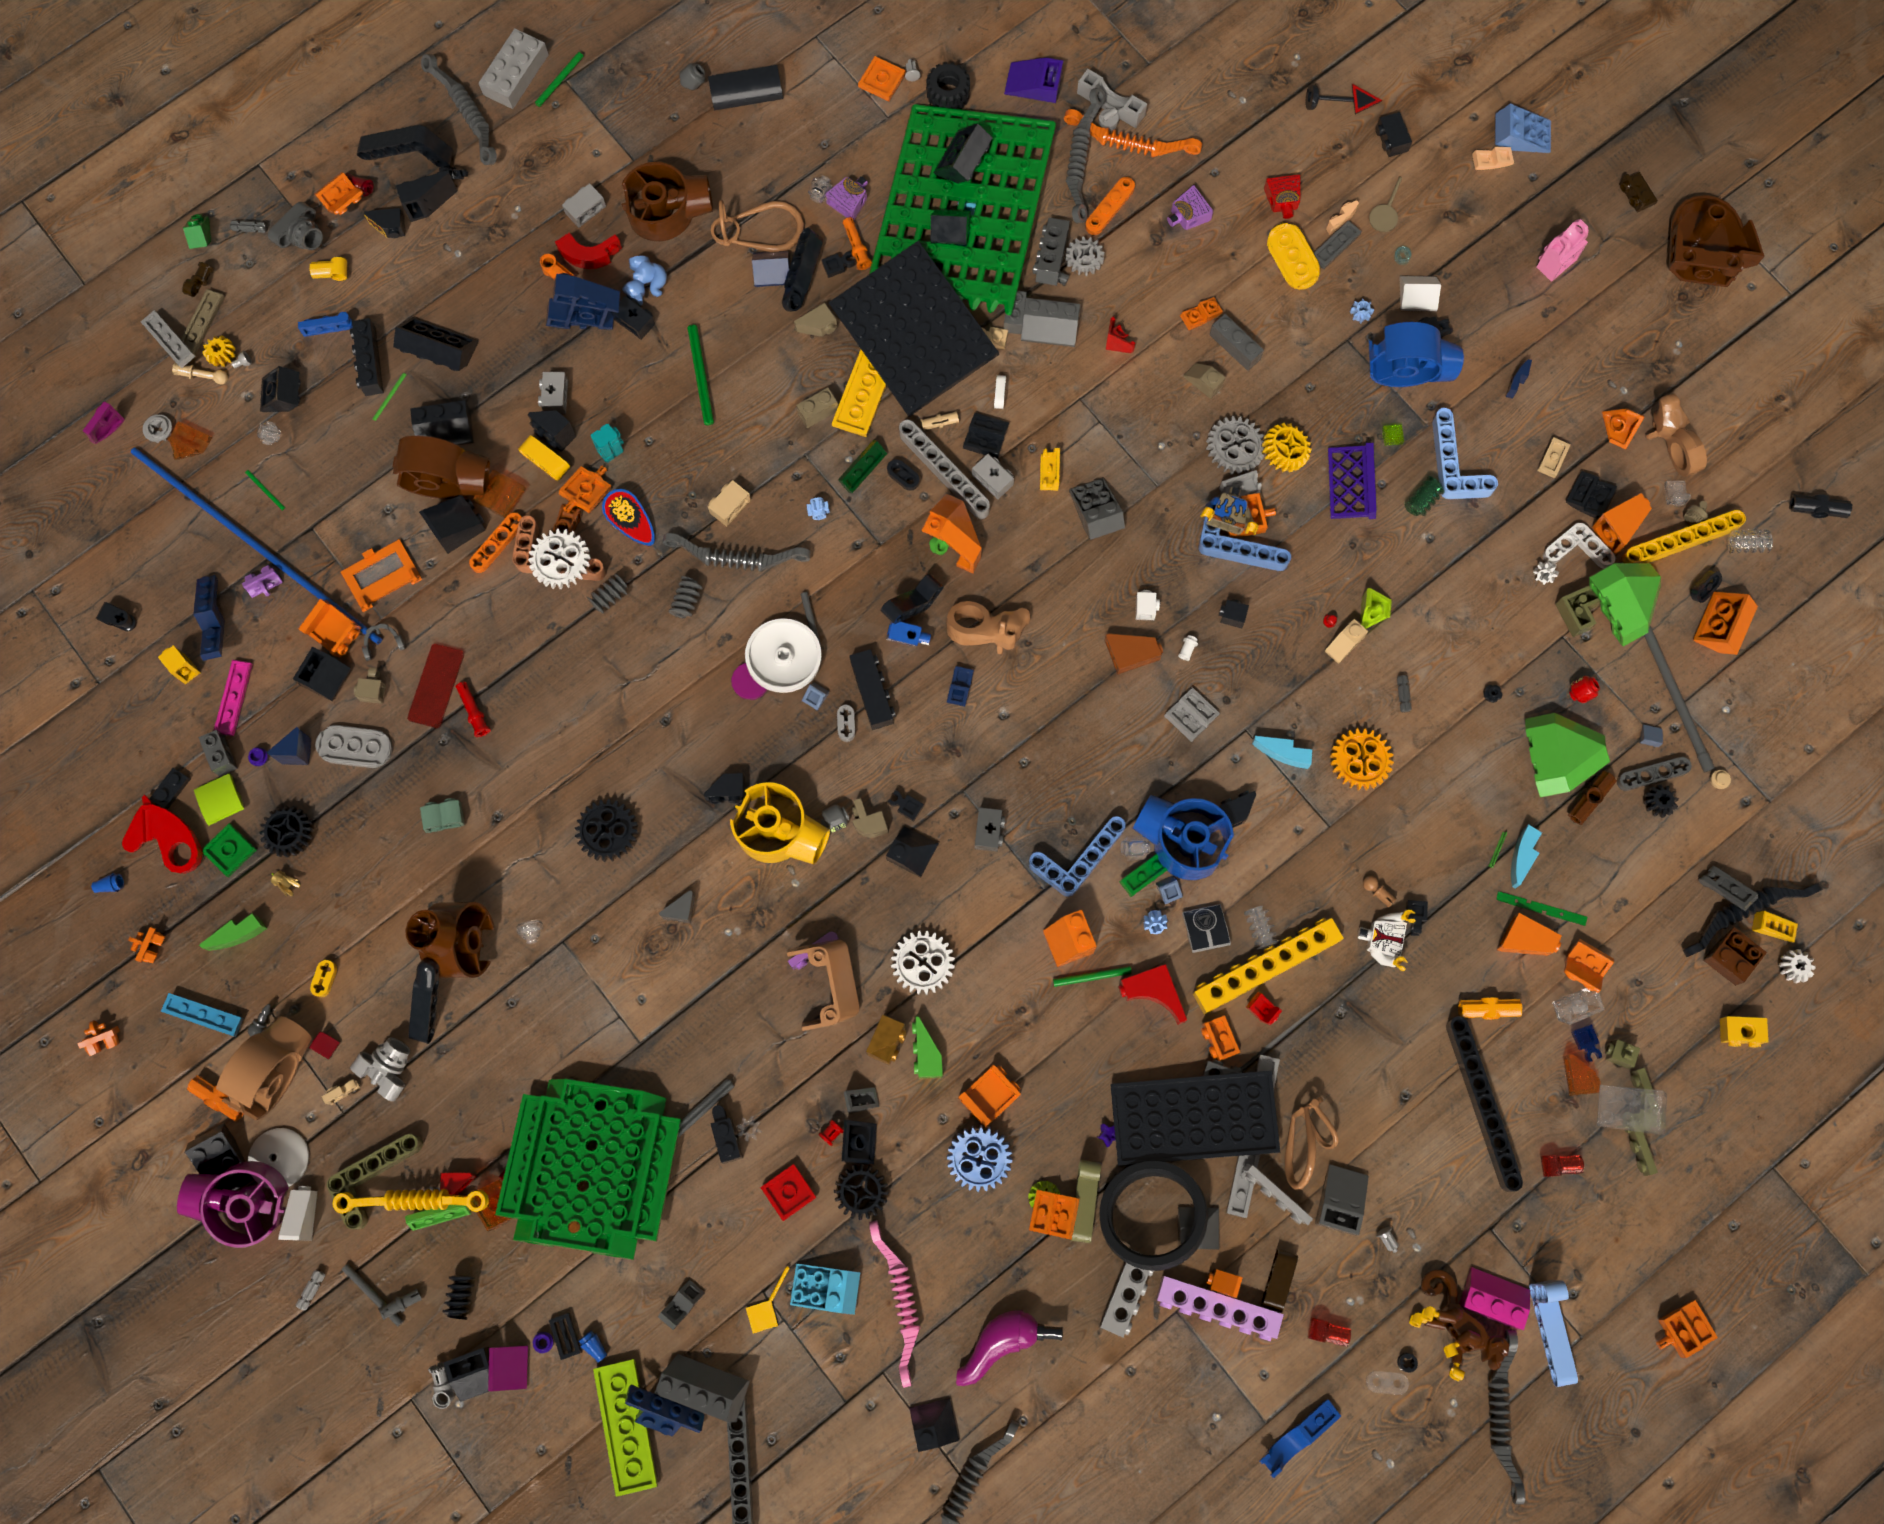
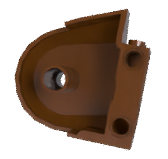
M1709 195L1694 196L1685 200L1673 215L1670 233L1669 270L1680 281L1728 287L1732 281H1735L1739 272H1742L1745 268L1757 266L1765 257L1753 221L1749 220L1743 226L1736 210L1728 202L1718 197Z

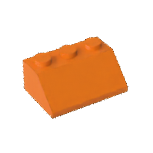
M1714 592L1694 636V642L1718 653L1737 655L1757 610V604L1749 594Z

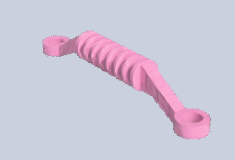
M878 1220L869 1222L872 1240L888 1261V1274L895 1275V1278L891 1279L890 1283H897V1286L893 1287L892 1291H898L899 1294L893 1298L900 1300L895 1307L902 1308V1311L898 1312L897 1316H904V1319L898 1323L906 1326L900 1330L903 1333L905 1346L899 1365L903 1388L912 1386L908 1363L921 1327L913 1324L919 1318L912 1317V1314L917 1309L910 1308L915 1301L908 1300L914 1294L913 1292L906 1291L912 1286V1284H905V1281L910 1276L903 1275L908 1270V1267L882 1241Z

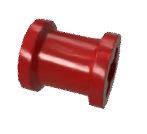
M831 1119L829 1126L822 1133L818 1134L830 1146L833 1145L832 1142L838 1135L844 1132Z

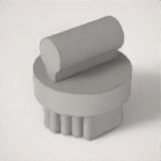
M1116 108L1103 110L1099 115L1100 127L1109 128V132L1116 128L1119 121Z

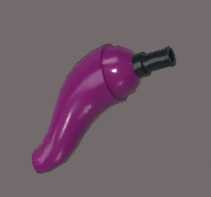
M1012 1310L998 1315L983 1329L967 1364L958 1368L957 1386L975 1384L1001 1357L1009 1353L1020 1352L1021 1349H1028L1036 1341H1044V1339L1062 1341L1063 1327H1051L1037 1323L1033 1316L1023 1312V1310Z

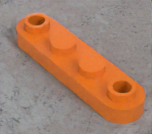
M1123 177L1119 179L1088 217L1085 228L1089 234H1100L1133 194L1135 183L1131 178Z

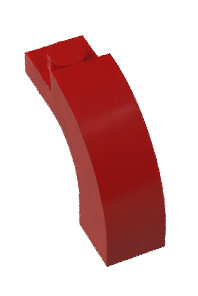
M570 232L555 241L561 256L570 264L583 269H597L610 264L609 256L615 255L622 249L620 240L615 234L593 247L580 245Z

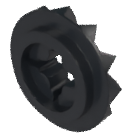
M450 166L439 168V171L448 170L452 179L468 177V171L463 168Z

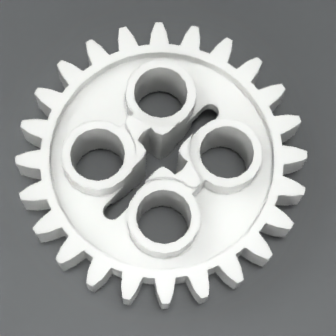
M557 529L556 534L549 530L550 536H546L543 533L544 539L537 538L536 540L539 544H532L535 551H529V554L532 556V558L528 559L532 564L529 566L531 571H533L532 574L534 577H538L537 580L539 582L544 581L543 583L546 587L551 584L552 589L556 587V584H558L560 589L563 588V584L570 588V582L576 585V578L582 580L581 573L587 574V570L584 567H590L587 560H590L591 557L587 554L590 552L588 547H586L587 544L585 541H581L580 535L575 537L576 535L573 531L568 534L567 529L564 530L563 534L559 529ZM554 545H560L558 549L552 550ZM576 552L574 557H568L570 553ZM545 561H551L549 565L543 566ZM567 568L565 573H559L561 569Z
M918 931L917 937L910 933L911 939L908 940L904 936L905 943H897L900 950H893L897 954V956L891 957V960L896 962L891 965V968L897 969L893 975L900 976L897 979V983L903 981V989L910 986V993L914 989H917L918 995H920L921 990H924L925 994L928 995V989L936 993L935 987L938 986L940 989H943L941 982L948 984L946 976L952 977L953 975L949 971V969L955 968L954 965L950 964V962L955 961V958L949 957L953 950H946L949 943L942 944L943 937L937 940L936 933L932 937H929L928 931H926L925 936H922L921 932ZM918 945H925L927 950L925 953L919 954L916 951V947ZM909 952H913L922 961L926 959V964L936 970L937 974L932 973L925 965L920 967L919 961L909 955ZM940 957L942 963L939 966H935L931 963L932 958ZM912 960L915 965L912 969H906L904 962ZM922 972H927L930 974V978L928 981H921L919 975Z

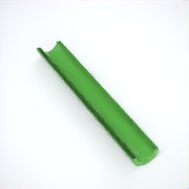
M1502 832L1489 864L1491 868L1494 867L1507 832Z

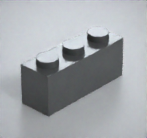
M1226 314L1212 325L1210 336L1247 371L1261 360L1264 350Z

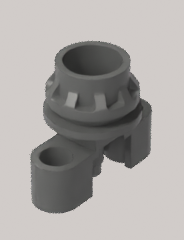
M304 202L296 203L269 230L268 239L280 248H286L291 243L301 249L314 250L318 248L322 243L323 234L314 222L316 211Z

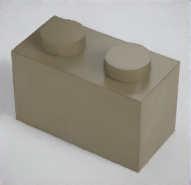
M826 388L797 404L796 407L799 417L806 428H809L836 413L838 403L829 388Z

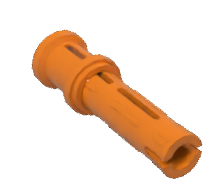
M851 217L846 218L842 223L852 245V256L857 261V269L866 270L872 264L871 259L867 255L868 250L861 242L854 219Z

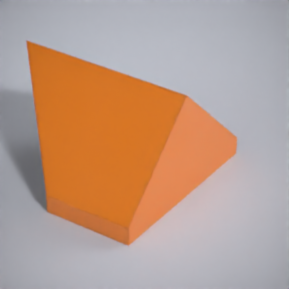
M1630 409L1603 411L1602 414L1609 442L1626 449L1643 421L1644 416Z

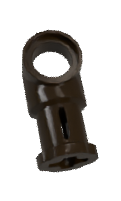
M199 262L195 275H192L191 279L185 280L182 292L185 295L195 297L201 285L207 286V280L210 274L214 272V269L204 262Z

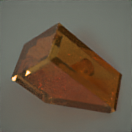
M1573 1054L1563 1056L1569 1096L1600 1093L1601 1082L1596 1072Z

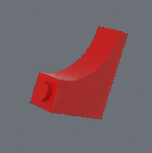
M1166 964L1120 981L1121 986H1118L1121 997H1125L1126 1001L1134 999L1151 1000L1166 1008L1176 1020L1177 1025L1187 1021Z

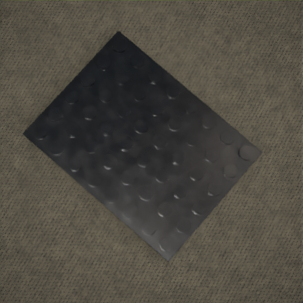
M919 241L829 302L833 311L908 417L1000 355Z

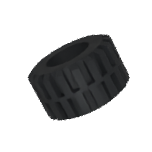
M943 62V65H936V69L932 68L931 73H928L926 79L928 102L935 107L959 108L961 110L963 104L966 105L970 98V76L967 74V70L965 68L961 69V65L958 64L956 66L953 62L951 64ZM944 85H953L956 88L947 91L941 89L940 87Z

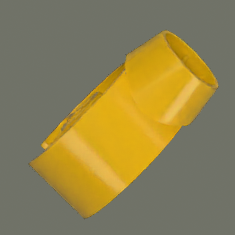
M771 782L759 783L745 790L746 796L741 806L735 805L738 812L734 820L730 819L733 835L743 851L751 858L764 863H777L791 857L814 865L826 847L830 836V829L807 816L796 794L781 784ZM771 795L784 796L792 800L800 808V826L781 817L778 809L771 804ZM765 796V806L758 808L757 811L750 808L746 813L745 818L753 821L755 826L739 836L737 825L749 801ZM767 819H777L774 826L770 828L762 827ZM760 836L767 840L780 839L784 842H789L785 847L772 852H760L746 846Z

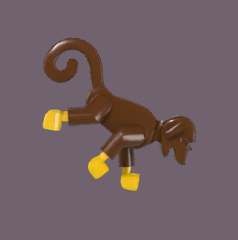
M1432 1270L1425 1274L1421 1280L1423 1292L1428 1296L1440 1294L1444 1288L1443 1284L1438 1282L1432 1288L1430 1281L1433 1278L1442 1279L1448 1289V1305L1443 1307L1442 1310L1437 1311L1434 1307H1426L1423 1309L1422 1314L1418 1312L1411 1315L1409 1324L1419 1328L1424 1323L1427 1327L1440 1330L1447 1329L1454 1339V1343L1443 1348L1446 1357H1452L1451 1363L1453 1367L1449 1371V1376L1456 1381L1462 1380L1465 1375V1371L1459 1369V1365H1462V1356L1466 1352L1481 1350V1361L1485 1362L1488 1360L1490 1369H1499L1502 1361H1504L1503 1358L1508 1356V1341L1503 1336L1489 1337L1484 1326L1466 1313L1460 1304H1457L1456 1282L1449 1273L1443 1270Z

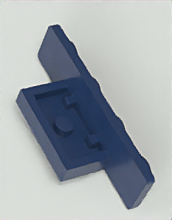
M634 1385L628 1387L625 1404L640 1410L636 1415V1423L671 1437L681 1426L697 1433L702 1431L704 1413Z

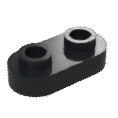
M895 459L888 463L887 473L889 477L904 489L912 491L919 486V475L904 462ZM894 469L900 470L898 473L893 472ZM909 480L914 481L912 484L907 483Z
M1709 570L1691 589L1692 600L1700 603L1705 602L1720 586L1722 574L1714 570Z

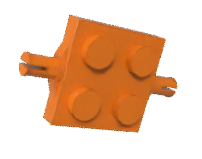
M580 466L560 488L559 495L569 501L563 507L565 512L570 513L577 506L590 514L611 490V484L602 478L603 474L607 472L605 467L600 466L596 472H592Z

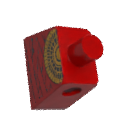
M1300 175L1266 179L1264 191L1273 212H1282L1284 219L1292 218L1294 216L1293 210L1298 209L1300 203Z

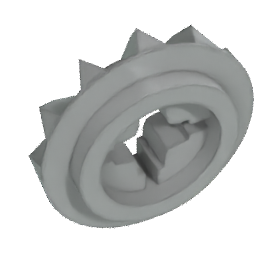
M153 415L145 421L143 434L151 442L159 443L162 440L166 441V438L171 436L172 422L164 415ZM153 427H161L163 431L156 432Z

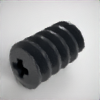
M449 1276V1279L454 1283L447 1285L452 1292L446 1293L445 1296L451 1299L444 1302L449 1309L442 1310V1313L446 1314L449 1318L467 1320L468 1318L462 1314L469 1312V1309L464 1305L471 1303L466 1297L471 1296L472 1292L467 1290V1288L474 1287V1284L469 1280L475 1279V1277Z

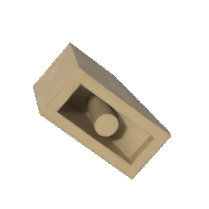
M1353 619L1328 646L1325 652L1339 664L1365 638L1368 631Z

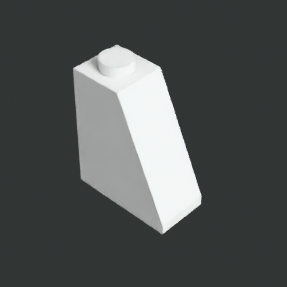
M299 1186L298 1190H291L278 1240L312 1241L318 1191H311V1187Z

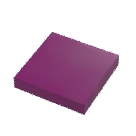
M528 1346L489 1348L488 1391L527 1389Z

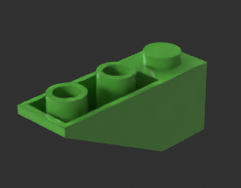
M916 1017V1022H912V1032L917 1034V1042H913V1053L918 1055V1062H914V1073L918 1074L919 1079L943 1078L942 1055L920 1018Z

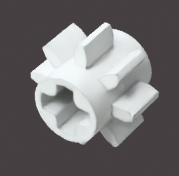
M1549 560L1545 563L1539 562L1538 568H1535L1533 572L1537 574L1536 581L1543 582V585L1549 581L1553 583L1554 577H1557L1559 574L1558 571H1555L1557 564L1553 565Z

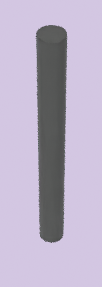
M349 1264L342 1268V1271L379 1308L387 1305ZM397 1313L388 1317L397 1327L404 1322Z

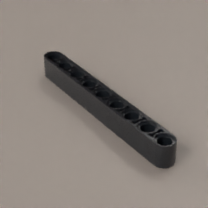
M1457 1016L1447 1022L1446 1030L1500 1187L1506 1192L1518 1191L1523 1186V1180L1470 1026L1464 1017ZM1455 1021L1460 1023V1031L1454 1029L1453 1024ZM1461 1041L1467 1043L1468 1049L1466 1051L1461 1049ZM1468 1060L1473 1061L1475 1066L1473 1070L1467 1067ZM1475 1079L1480 1081V1089L1474 1087L1473 1082ZM1482 1098L1485 1099L1488 1103V1107L1486 1109L1482 1108L1480 1105V1100ZM1488 1118H1491L1495 1123L1493 1129L1487 1125ZM1495 1138L1500 1139V1141H1501V1147H1500V1148L1495 1147V1145H1494V1139H1495ZM1502 1157L1508 1161L1507 1168L1502 1167L1500 1163ZM1509 1177L1515 1181L1513 1188H1510L1507 1184Z

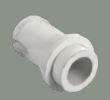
M1190 635L1184 638L1183 647L1178 655L1179 658L1186 661L1190 660L1195 646L1198 645V639Z

